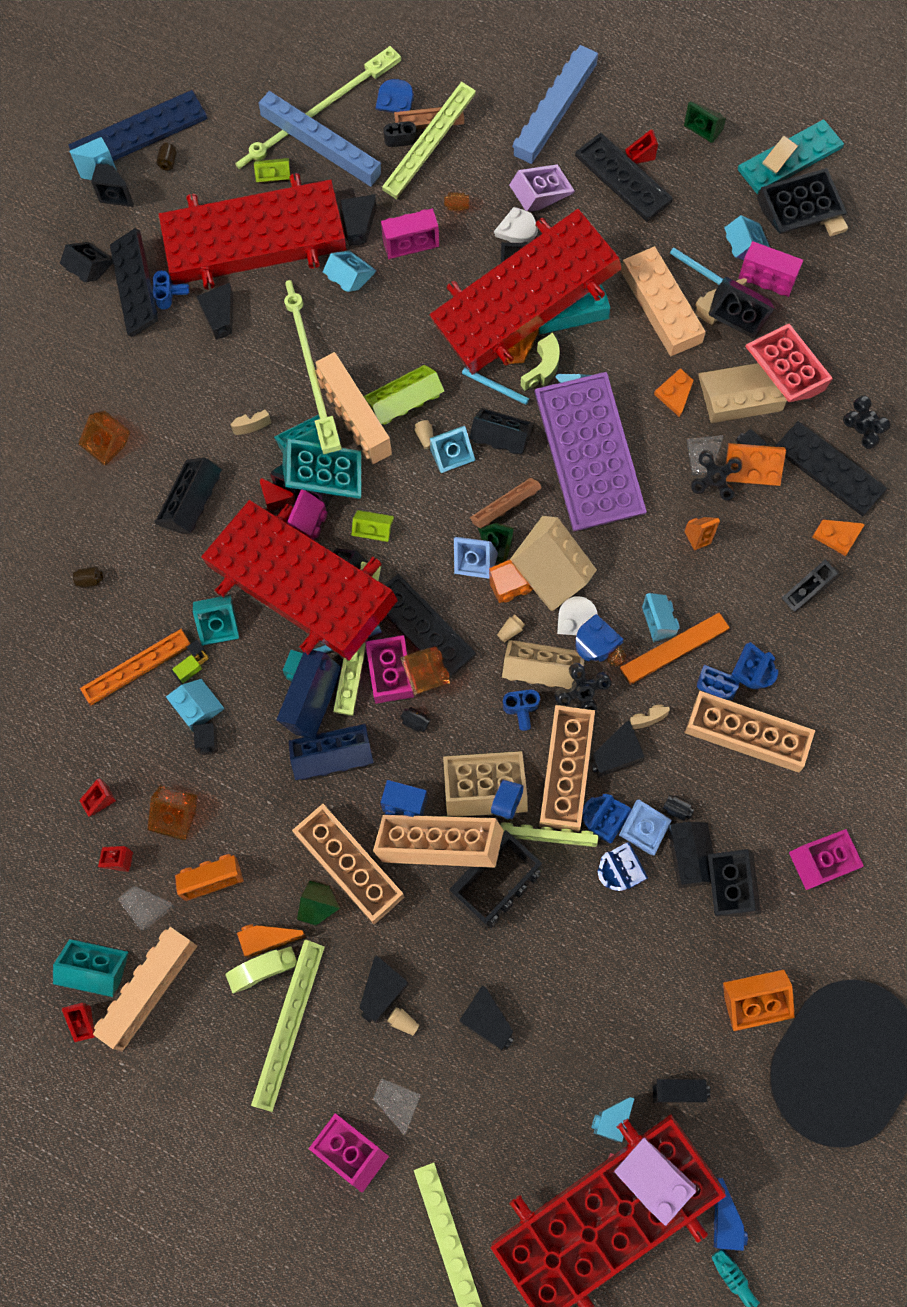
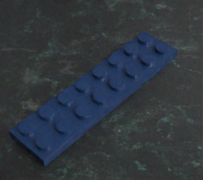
M190 90L68 144V146L72 150L102 137L113 161L200 123L207 119V115L194 92Z

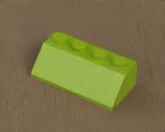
M423 365L363 397L379 422L385 425L390 423L393 418L407 414L408 410L421 407L425 401L438 398L444 392L437 372Z

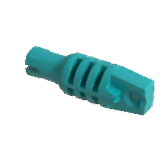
M723 1249L715 1252L711 1258L731 1292L737 1294L746 1307H757L760 1302L749 1289L748 1280L735 1261Z

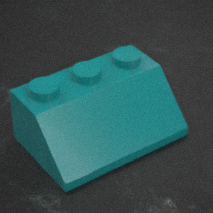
M319 414L274 436L282 453L287 439L320 444L315 420L320 419Z
M69 939L53 964V984L113 997L121 983L128 952Z

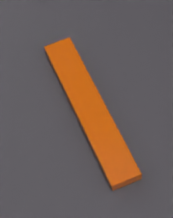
M717 613L621 666L620 670L631 685L725 633L730 628L721 614Z
M181 628L80 689L91 706L188 649L187 646L191 643Z

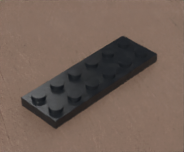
M601 132L575 152L576 158L646 222L672 202V196Z
M134 228L110 244L126 332L131 337L159 321L141 232L137 228Z
M799 421L775 445V447L786 448L785 458L862 517L887 490V487Z
M399 574L385 584V586L393 590L398 600L386 617L447 680L476 656V652Z

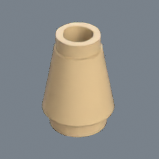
M428 420L420 421L415 424V432L424 449H430V438L433 437L432 424Z
M516 615L508 618L497 636L505 643L523 631L522 628L525 624Z
M395 1007L387 1020L391 1023L390 1026L412 1036L419 1027V1024L402 1008L399 1009L398 1007Z

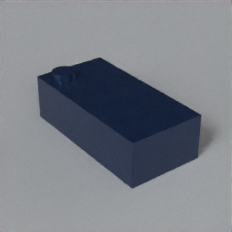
M312 650L309 655L303 652L276 721L295 735L315 739L342 667L325 652Z

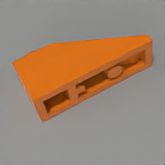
M694 518L687 523L684 532L694 551L712 543L720 523L719 518Z
M253 924L242 927V931L237 933L244 956L247 959L306 937L302 930L253 926Z

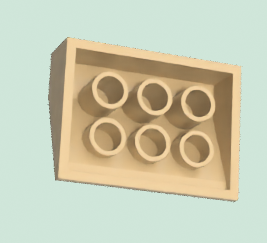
M759 363L698 374L711 423L783 411L787 399Z
M542 516L510 559L550 611L555 610L583 588L597 571L557 517Z
M522 751L443 757L448 817L491 815L492 803L502 780L524 786L523 794L515 813L528 812Z

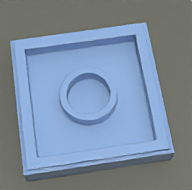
M636 800L619 836L648 854L655 855L672 820L641 800Z

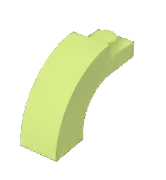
M553 333L538 342L537 352L540 354L542 362L521 377V387L524 391L536 387L539 382L544 387L554 378L558 369L560 351L558 341Z
M291 946L278 951L276 949L235 967L225 975L232 993L251 988L266 978L296 968L297 959Z

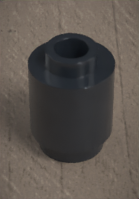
M413 707L405 708L400 717L403 720V725L423 733L431 720L427 717V714Z
M669 795L663 807L668 814L682 821H685L686 818L690 819L695 808H692L693 803L677 795Z

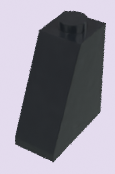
M375 194L341 200L349 246L367 243L377 209Z
M230 283L196 296L215 339L225 338L231 334L233 328L234 295Z
M625 722L592 755L589 762L593 773H597L598 777L643 762L645 756L631 722Z
M377 955L373 960L359 1007L363 1011L361 1016L369 1023L372 1020L377 1023L409 985L404 978Z
M482 985L459 1022L500 1051L504 1047L508 1049L514 1040L511 1037L513 1030L487 988Z
M656 1079L652 1081L653 1103H706L707 1098H710V1085H706V1080Z

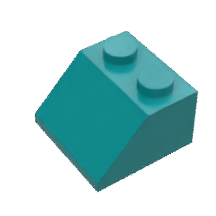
M226 595L224 598L216 597L193 602V615L202 646L239 638L236 613L231 595Z

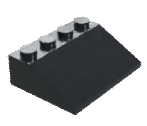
M827 168L763 186L757 197L763 214L779 234L847 214Z

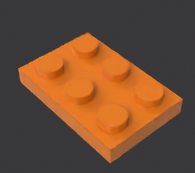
M728 443L726 464L732 457L740 458L743 464L741 471L731 473L726 477V482L780 486L786 448ZM733 463L732 466L737 467L738 464Z

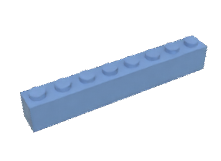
M582 45L576 51H573L570 61L565 63L561 75H557L553 87L548 89L545 99L540 101L537 111L532 113L528 125H524L520 137L514 140L515 157L530 164L534 162L596 67L597 52Z
M268 91L259 102L262 117L371 187L380 177L381 163L271 91Z

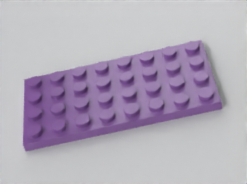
M607 372L535 389L536 400L573 532L646 514L647 511Z

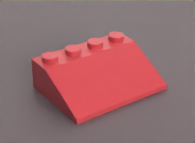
M790 324L776 329L745 346L788 402L812 398L824 392L833 379Z

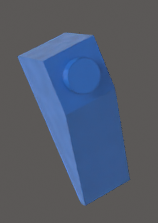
M717 1178L725 1190L726 1197L715 1204L714 1247L744 1251V1245L747 1246L748 1241L747 1231H744L743 1223L723 1178Z

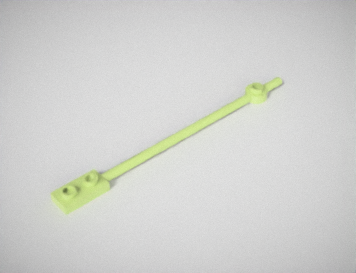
M389 46L364 64L366 70L305 114L312 118L372 75L377 79L401 61V56ZM281 130L264 143L256 142L251 144L249 154L235 163L237 168H242L252 160L261 161L265 159L267 155L266 150L289 133Z
M288 280L285 282L288 296H286L284 303L287 310L293 312L320 417L319 420H315L322 452L327 454L342 450L333 416L327 417L300 314L303 300L301 295L295 293L292 281Z

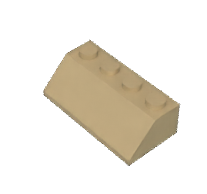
M509 640L502 678H507L510 681L520 680L526 681L529 684L539 683L545 684L548 687L557 686L570 689L574 679L569 674V667L573 663H580L584 666V659L579 656L576 650Z

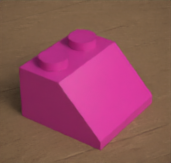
M301 490L288 519V525L312 540L318 538L321 530L320 524L326 520L328 513L325 503L306 490Z

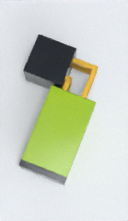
M197 639L187 646L191 655L170 670L181 685L202 670L200 665L209 659L205 654V649ZM202 655L205 656L204 658H202L200 661L197 662V660L200 659V657H201Z

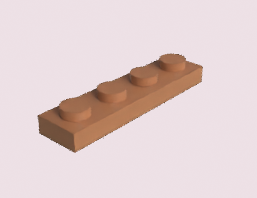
M442 107L394 112L395 123L410 121L415 124L416 129L427 128ZM463 112L453 125L464 124Z
M529 478L471 516L472 523L479 528L488 526L491 521L505 515L506 511L512 507L520 505L524 499L534 496L541 489V485L538 481Z

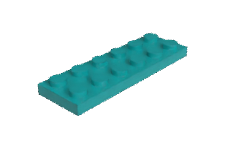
M823 119L788 138L798 147L777 174L762 164L775 146L738 165L737 170L758 195L761 187L791 177L842 149L844 143Z

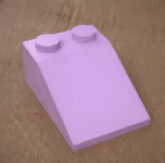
M558 164L518 170L510 183L514 194L525 211L528 212L545 208L575 192Z
M645 1137L614 1170L646 1208L665 1226L696 1192V1185Z

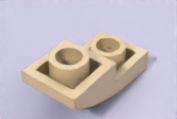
M783 136L762 164L777 174L798 146Z
M842 216L820 222L821 225H825L830 237L846 232L848 229Z
M263 410L254 414L251 419L246 414L242 417H237L230 425L235 435H241L262 429L271 424V420L267 411Z
M654 705L652 708H649L648 716H645V714H635L633 717H630L629 721L633 729L644 728L664 719L670 709L669 707H664V705Z

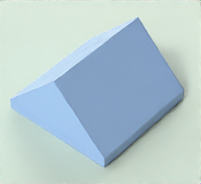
M454 537V574L489 579V568L495 566L498 555L492 542Z

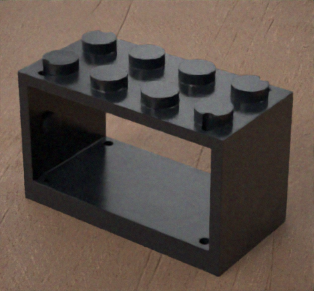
M507 830L503 832L498 856L509 846L532 869L512 890L508 891L506 897L491 913L484 918L461 896L488 867L471 866L449 889L450 897L484 929L488 926L492 928L499 921L500 913L502 911L506 913L513 906L515 897L520 898L527 891L529 882L534 883L541 876L540 873L542 872V863Z

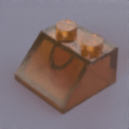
M100 411L89 415L78 444L100 463L107 465L125 447L131 432L106 411Z
M437 647L427 648L400 658L414 695L429 692L450 683L449 673L444 668L442 654Z
M160 785L151 796L147 830L185 841L196 813L198 795Z

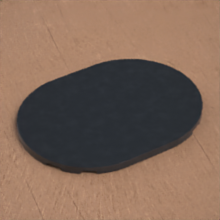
M842 980L820 988L801 1006L779 1041L770 1064V1088L773 1099L781 1116L793 1130L804 1138L823 1146L851 1147L875 1137L888 1124L907 1093V1008L891 992L867 981Z

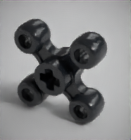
M862 395L853 403L856 411L847 413L843 417V422L847 427H855L858 433L864 434L861 440L862 445L867 449H871L880 441L877 434H882L889 430L890 421L886 417L879 418L874 411H869L872 404L868 396Z
M702 451L699 454L698 461L702 466L706 467L707 474L703 478H696L692 481V491L696 494H701L708 486L713 485L719 488L720 497L723 500H731L735 495V490L726 482V477L731 473L741 471L742 460L738 457H732L727 464L720 466L714 463V456L711 451ZM707 456L709 457V459L704 460L703 457ZM737 463L738 466L733 467L732 464ZM716 473H720L718 478H714ZM700 484L702 487L697 488L695 485Z
M573 663L569 667V674L574 679L572 687L570 689H558L554 695L558 705L567 706L571 703V700L578 698L581 701V709L595 710L596 712L597 704L592 699L595 694L594 691L597 689H608L612 684V680L606 672H599L594 679L587 680L585 678L586 670L583 665Z

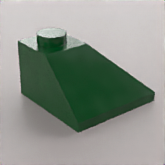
M690 101L687 106L684 126L712 143L724 130L726 118L712 109Z

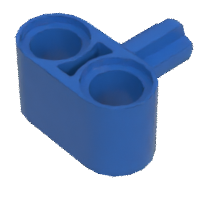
M161 270L154 274L153 296L158 308L163 310L170 308L173 295L189 294V285L172 284L170 276L166 271Z
M523 690L507 693L503 698V710L507 714H517L521 731L531 729L529 712L538 709L540 703L539 693L535 690ZM534 698L536 702L534 704H528L526 702V699ZM513 700L517 704L514 707H510L506 702Z
M502 780L492 803L491 814L505 817L508 820L514 818L524 786Z

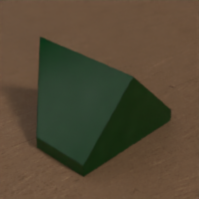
M498 523L478 528L481 539L491 541L497 550L496 561L502 563L507 561L514 540V528Z
M313 881L308 882L300 899L298 921L317 926V924L340 909L329 886Z

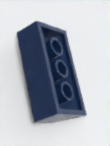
M366 724L317 734L315 739L302 737L289 740L290 761L295 780H306L313 776L346 771L349 768L358 766L365 767L373 763Z

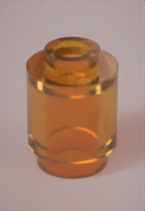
M448 192V196L444 197V207L451 211L469 209V195Z
M620 645L609 654L606 660L610 666L615 665L618 667L626 661L627 655Z

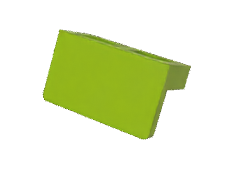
M289 158L255 161L256 182L289 179L291 175Z
M358 510L353 517L351 536L388 542L394 516Z

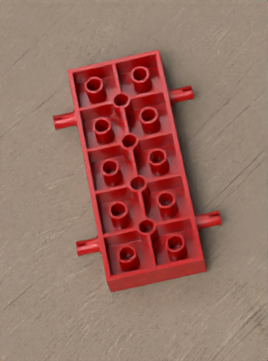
M295 173L296 180H294L293 174L289 176L290 188L204 205L198 204V196L196 194H192L193 200L189 194L186 197L189 208L158 213L169 273L173 284L203 280L204 289L209 290L208 283L211 289L215 287L213 277L306 258L308 259L309 268L314 269L313 262L316 268L320 266L318 256L346 251V242L332 180L302 185L300 175Z
M576 209L553 227H550L545 218H540L542 224L539 220L535 224L542 233L539 237L463 291L456 281L451 282L453 287L450 283L447 285V290L452 294L453 298L429 315L434 325L472 375L497 357L502 360L504 365H509L507 358L512 363L514 357L508 349L589 292L596 301L600 300L598 296L601 298L605 296V292L599 285L622 269L620 259L579 209Z
M249 500L201 556L210 569L224 577V580L214 591L224 598L234 585L309 634L299 646L304 653L306 652L309 655L317 643L322 642L350 661L398 601L393 590L372 578L373 574L382 565L381 562L372 557L363 569H358L288 525L286 522L293 510L291 505L286 504L277 516H274Z
M672 1114L642 1135H638L628 1118L623 1120V1124L621 1122L616 1127L628 1142L627 1146L536 1211H530L521 1195H518L516 1199L514 1198L509 1202L520 1218V1221L493 1240L490 1248L529 1307H570L575 1303L579 1307H595L587 1294L683 1226L687 1227L697 1243L702 1241L701 1236L703 1239L708 1236V1233L696 1217L726 1197L725 1190ZM644 1137L696 1185V1192L666 1226L646 1208L614 1172Z

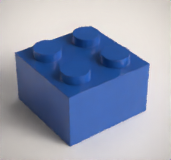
M387 780L380 802L382 810L385 812V815L423 816L428 800L427 791Z

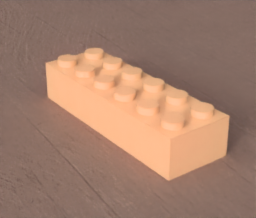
M654 246L624 259L621 272L670 357L703 343L706 331L656 247Z
M334 352L316 361L317 370L315 372L318 377L319 386L321 389L325 388L327 399L336 406L335 411L337 415L343 417L346 429L354 434L352 436L357 446L360 445L363 450L361 451L366 460L369 459L373 465L392 455L388 434L337 354Z
M699 691L685 733L799 773L805 766L815 730Z
M555 705L539 827H551L560 830L571 829L574 832L580 831L595 710Z
M324 804L319 806L292 830L299 841L373 925L405 898L402 891Z
M383 815L373 852L383 863L495 868L504 830L496 818Z
M171 927L161 933L157 946L152 947L148 951L144 964H140L133 973L134 978L130 983L127 982L120 991L121 996L117 1001L114 1000L107 1009L108 1014L104 1019L101 1018L94 1027L95 1032L93 1035L112 1049L123 1052L197 948L196 944Z

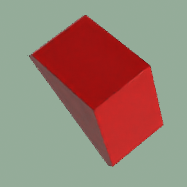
M651 129L625 149L627 157L635 164L656 159L658 143L654 130Z
M263 478L260 479V485L269 512L284 508L286 504H295L296 500L293 493Z
M100 778L92 784L79 800L88 817L116 802L109 787Z
M125 846L102 847L98 867L129 872L133 852Z
M79 1003L62 1008L74 1042L95 1037L93 1035L95 1030L89 1004Z

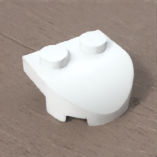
M513 207L495 229L494 234L496 237L507 240L510 243H523L525 241L530 243L536 237L538 229L535 226L536 221L530 212Z
M581 596L567 599L559 609L557 634L577 635L579 628L597 614L594 604Z

